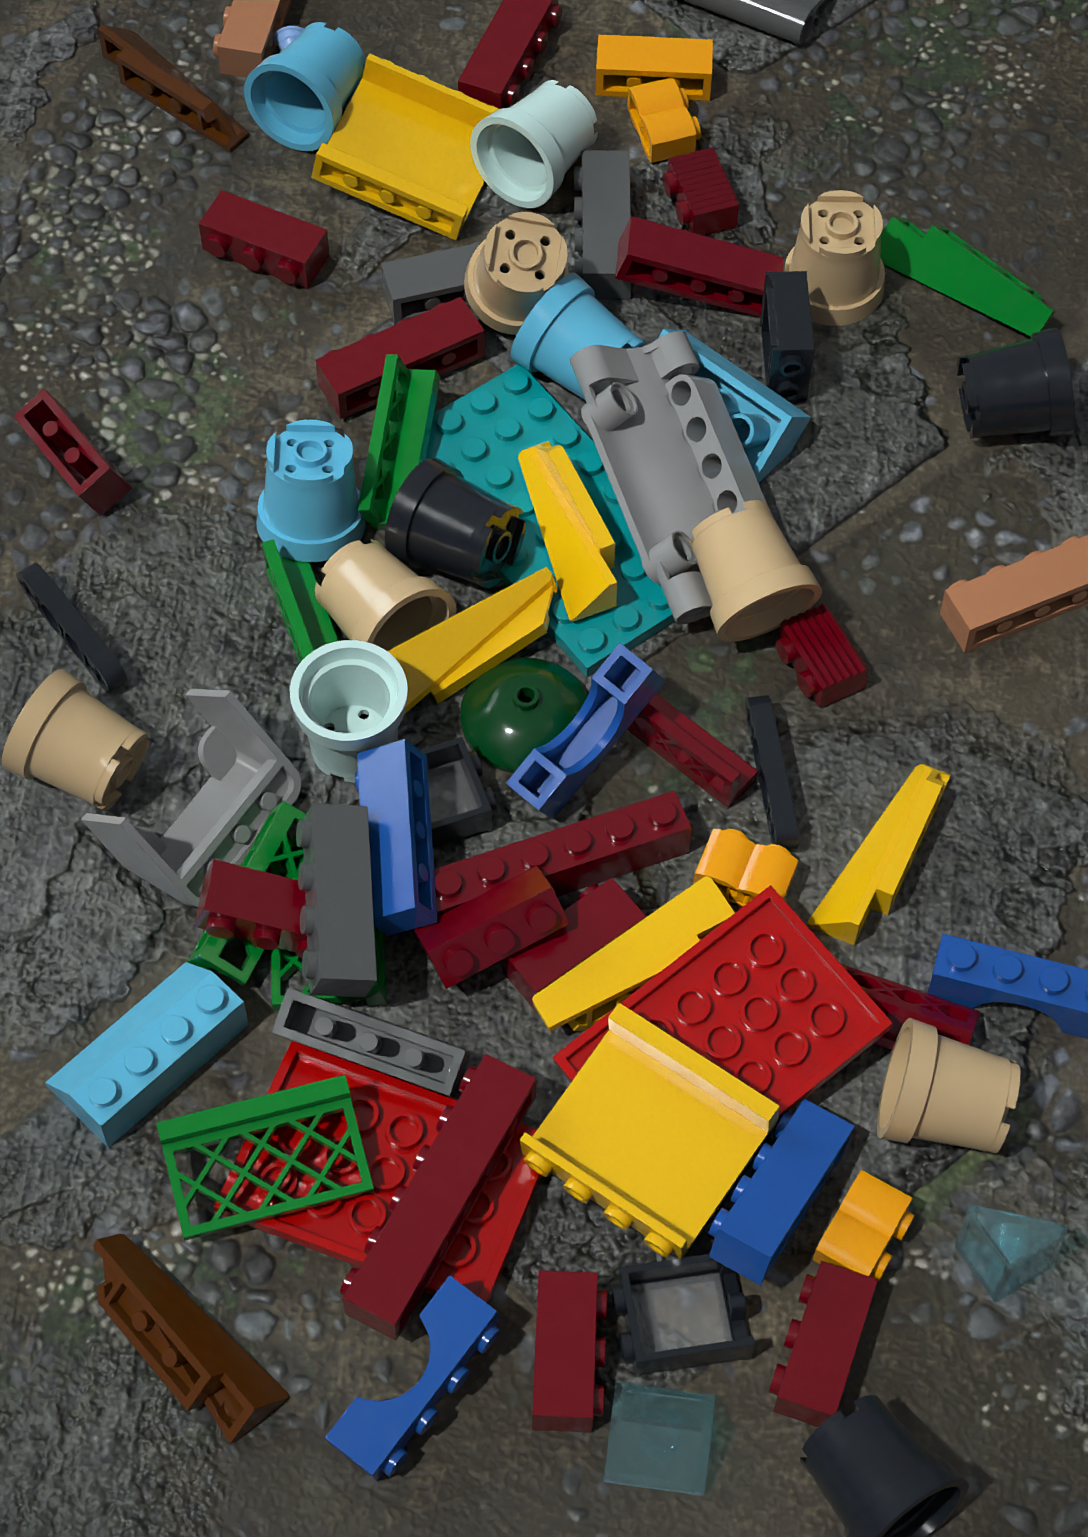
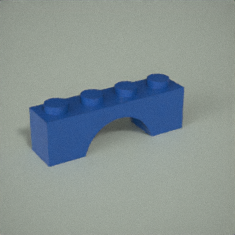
M619 643L591 677L589 694L575 718L553 740L543 746L534 748L506 784L538 811L554 820L666 681Z
M942 934L929 983L928 994L970 1008L990 1002L1024 1005L1051 1017L1059 1025L1063 1033L1088 1039L1087 969Z
M452 1276L446 1279L419 1315L429 1335L430 1357L427 1368L418 1383L405 1394L389 1400L374 1401L356 1397L325 1437L332 1447L377 1482L384 1473L391 1477L398 1470L408 1454L404 1446L415 1432L423 1435L429 1429L439 1414V1410L435 1408L436 1404L446 1391L453 1395L460 1388L470 1373V1370L465 1367L477 1350L484 1354L495 1342L501 1331L496 1327L500 1321L498 1312Z

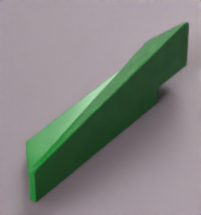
M892 217L882 232L880 257L884 265L1020 332L1031 336L1032 333L1042 331L1055 312L1053 308L1042 302L1043 297L1039 292L945 226L931 225L928 232L925 233L906 218Z

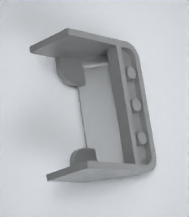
M190 689L185 694L211 725L201 738L198 746L200 763L211 777L161 838L149 828L134 827L125 817L86 813L81 819L124 868L188 906L198 907L204 877L213 859L240 866L270 811L283 801L292 805L298 798L301 790V778L297 769L235 695L227 690Z

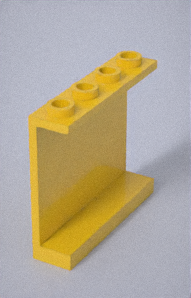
M369 53L362 79L328 144L322 142L316 153L311 178L456 241L485 183L473 161L470 148L471 134L476 124L499 110V108L487 105L460 91L434 82L426 76L418 75L395 65L389 60Z
M618 1003L608 1017L609 1031L533 1136L525 1132L521 1137L522 1154L525 1155L523 1161L532 1170L544 1177L552 1173L564 1181L563 1188L580 1202L586 1204L591 1199L605 1209L603 1215L617 1227L628 1230L631 1226L646 1236L643 1240L644 1243L659 1255L668 1258L671 1253L677 1258H684L777 1123L780 1106L621 1003Z

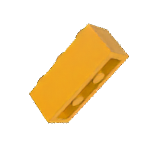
M598 35L595 96L628 97V87L672 77L679 88L683 87L685 89L688 100L710 101L713 40Z

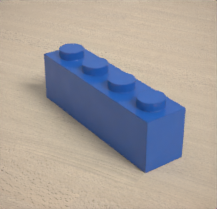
M405 739L357 753L358 771L355 773V784L359 792L360 806L368 807L374 927L387 935H393L438 923L427 755Z
M803 1099L794 1115L786 1111L773 1135L777 1138L773 1146L765 1143L754 1161L752 1168L757 1171L752 1178L746 1175L741 1178L731 1197V1201L735 1204L730 1211L722 1208L713 1221L709 1234L715 1237L709 1257L761 1286L843 1157L855 1126L806 1099Z

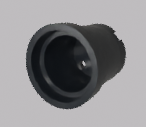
M1057 327L1032 333L1029 340L957 357V376L964 375L965 381L961 382V388L958 390L963 419L967 432L970 431V439L1044 431L1047 436L1073 434L1075 428V403L1072 378L1065 345Z
M428 458L410 472L394 498L386 522L385 548L405 565L414 568L428 566L472 581L485 588H491L504 578V576L498 574L504 564L512 566L519 554L526 525L524 520L519 519L518 514L523 513L521 508L507 503L465 480L461 471L438 458Z
M876 1395L864 1396L853 1401L859 1410L845 1417L841 1410L837 1411L808 1438L802 1448L807 1457H800V1462L812 1476L848 1531L847 1537H930L958 1509L969 1489L968 1482L947 1460L936 1459Z

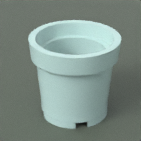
M546 81L510 108H502L493 112L474 127L471 134L470 148L475 166L487 185L507 202L523 208H536L546 203L561 186L564 174L582 155V150H587L595 143L598 132L594 134L593 126L597 122L596 113L587 98L571 85L564 88L555 85L559 81Z
M342 640L326 644L311 652L301 661L291 680L290 700L299 726L308 736L314 762L325 774L343 777L346 782L355 783V773L358 771L357 753L398 741V726L403 719L406 709L407 680L399 662L383 648L358 640ZM363 714H366V715L369 716V717L366 718V719H361V718H360V716L363 715ZM327 727H332V728H334V730L331 731V730H328V729H326V728H327Z

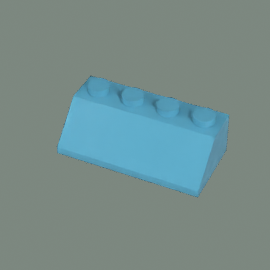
M663 329L658 338L670 332L686 331L677 329ZM686 332L700 366L694 376L709 378L717 385L759 484L792 451L811 417Z
M185 962L47 1080L45 1084L109 1148L249 1025L244 1001L212 971Z

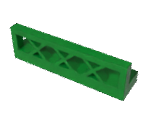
M386 354L357 509L373 529L385 530L390 508L404 480L418 464L426 460L440 376L436 370L408 369L399 355Z
M273 539L262 542L265 570L298 664H300L314 650L326 644L337 642L338 639L328 612L316 600V579L310 562L280 557Z
M285 801L274 807L267 816L240 866L265 872L269 864L285 861L289 878L298 880L299 866L301 862H304V851L302 849L291 852L286 833L292 822L298 824V821L304 819L306 814ZM280 846L282 855L274 856ZM302 856L296 867L293 858ZM204 930L187 963L204 969L211 967L238 984L244 985L264 949L258 948L251 941L243 939L248 957L242 968L238 969L221 959L219 955L227 941L239 938H217L209 935Z

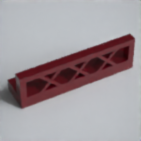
M657 693L627 729L728 809L757 781L758 771Z
M841 964L893 1023L892 1029L873 1044L893 1050L904 1022L908 1018H912L936 1027L939 1035L969 1045L980 1011Z

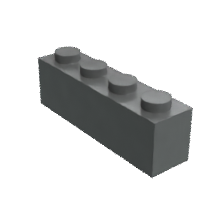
M582 150V167H574V191H582V197H574V221H582V227L574 228V252H582V259H575V273L594 290L596 299H630L631 283L615 279L619 239L631 218L629 151Z
M474 242L470 245L436 250L432 253L398 258L381 263L383 291L394 325L403 319L413 318L427 312L440 303H447L459 297H462L466 305L471 309L465 294L464 278L467 265L473 253L482 242ZM506 266L500 267V271L502 273H508L509 268ZM538 272L535 274V277L541 280L544 278V275Z
M313 803L305 818L298 821L296 830L297 846L303 847L304 862H301L299 866L298 886L300 890H305L306 906L302 907L300 914V931L302 934H307L308 950L304 951L302 957L303 978L309 979L310 995L365 997L377 981L368 807Z
M287 988L271 1032L452 1098L456 1097L471 1055L463 1049Z

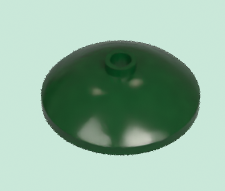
M538 658L508 659L482 674L468 686L463 696L460 710L462 732L472 751H476L481 760L499 770L514 773L534 748L547 744L570 724L580 711L588 695L579 680L558 664ZM527 697L533 700L528 703L521 702L519 699Z

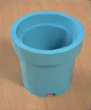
M315 22L305 27L279 54L267 57L247 76L244 84L245 102L258 126L278 143L299 151L317 150L322 142L326 144L330 140L342 117V110L362 79L363 65L366 62L363 50L348 32L339 27L335 31L324 26L327 23Z
M571 273L553 285L531 310L513 341L510 357L514 362L530 372L540 371L585 400L570 364V358L576 352L592 345L629 349L643 347L647 343L635 335L595 298L594 290L576 273Z
M320 420L294 421L287 424L286 431L277 437L275 432L268 440L266 447L265 488L259 497L256 525L258 534L263 542L274 539L279 555L301 562L329 560L334 553L345 545L361 540L366 528V520L357 510L360 491L356 487L352 442L346 434L344 438L335 432L334 425Z

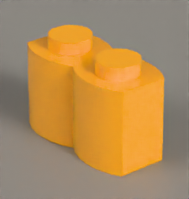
M672 77L628 87V111L650 163L695 152L696 140L701 138V130L697 117L690 116L688 98L683 87L679 88Z
M713 829L694 873L693 884L703 877L709 876L713 879L727 902L735 903L741 908L770 885L785 901L795 876L798 859L780 845L769 844L766 846L755 844L741 831L735 829Z
M861 1170L815 1250L813 1261L818 1264L824 1261L880 1281L893 1255L885 1250L893 1237L902 1241L915 1217L914 1214L908 1212L913 1198Z

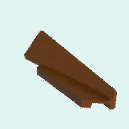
M102 25L98 29L102 55L118 66L121 84L230 153L249 137L250 133L137 33L107 25Z
M116 1234L95 1241L93 1244L94 1252H98L103 1258L105 1282L97 1286L98 1304L187 1411L200 1407L204 1402L222 1433L231 1444L238 1441L289 1397L288 1393L125 1234Z

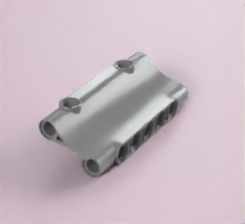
M683 331L670 332L643 347L629 349L604 345L585 347L570 358V364L586 400V404L581 408L582 418L591 433L641 557L643 569L653 582L661 585L676 624H687L710 616L712 603L696 557L689 544L688 539H694L691 534L692 530L709 516L727 507H730L732 514L746 510L742 502L750 500L766 502L720 391L713 380L694 376L700 366L686 332Z

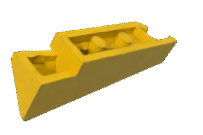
M546 441L522 450L518 455V460L569 620L577 621L615 607L617 581L610 571L611 568H614L615 542L565 449L561 445L552 447L550 441Z
M544 567L387 651L399 662L406 676L408 690L405 714L428 693L439 704L547 633L550 621L548 611L552 595L557 594L558 590L553 574L548 567Z
M925 764L917 765L809 918L807 924L810 928L854 946L871 909L887 916L889 915L950 780V774Z
M705 876L535 994L532 998L533 1005L549 1031H554L566 1023L574 1031H585L735 912L713 879Z

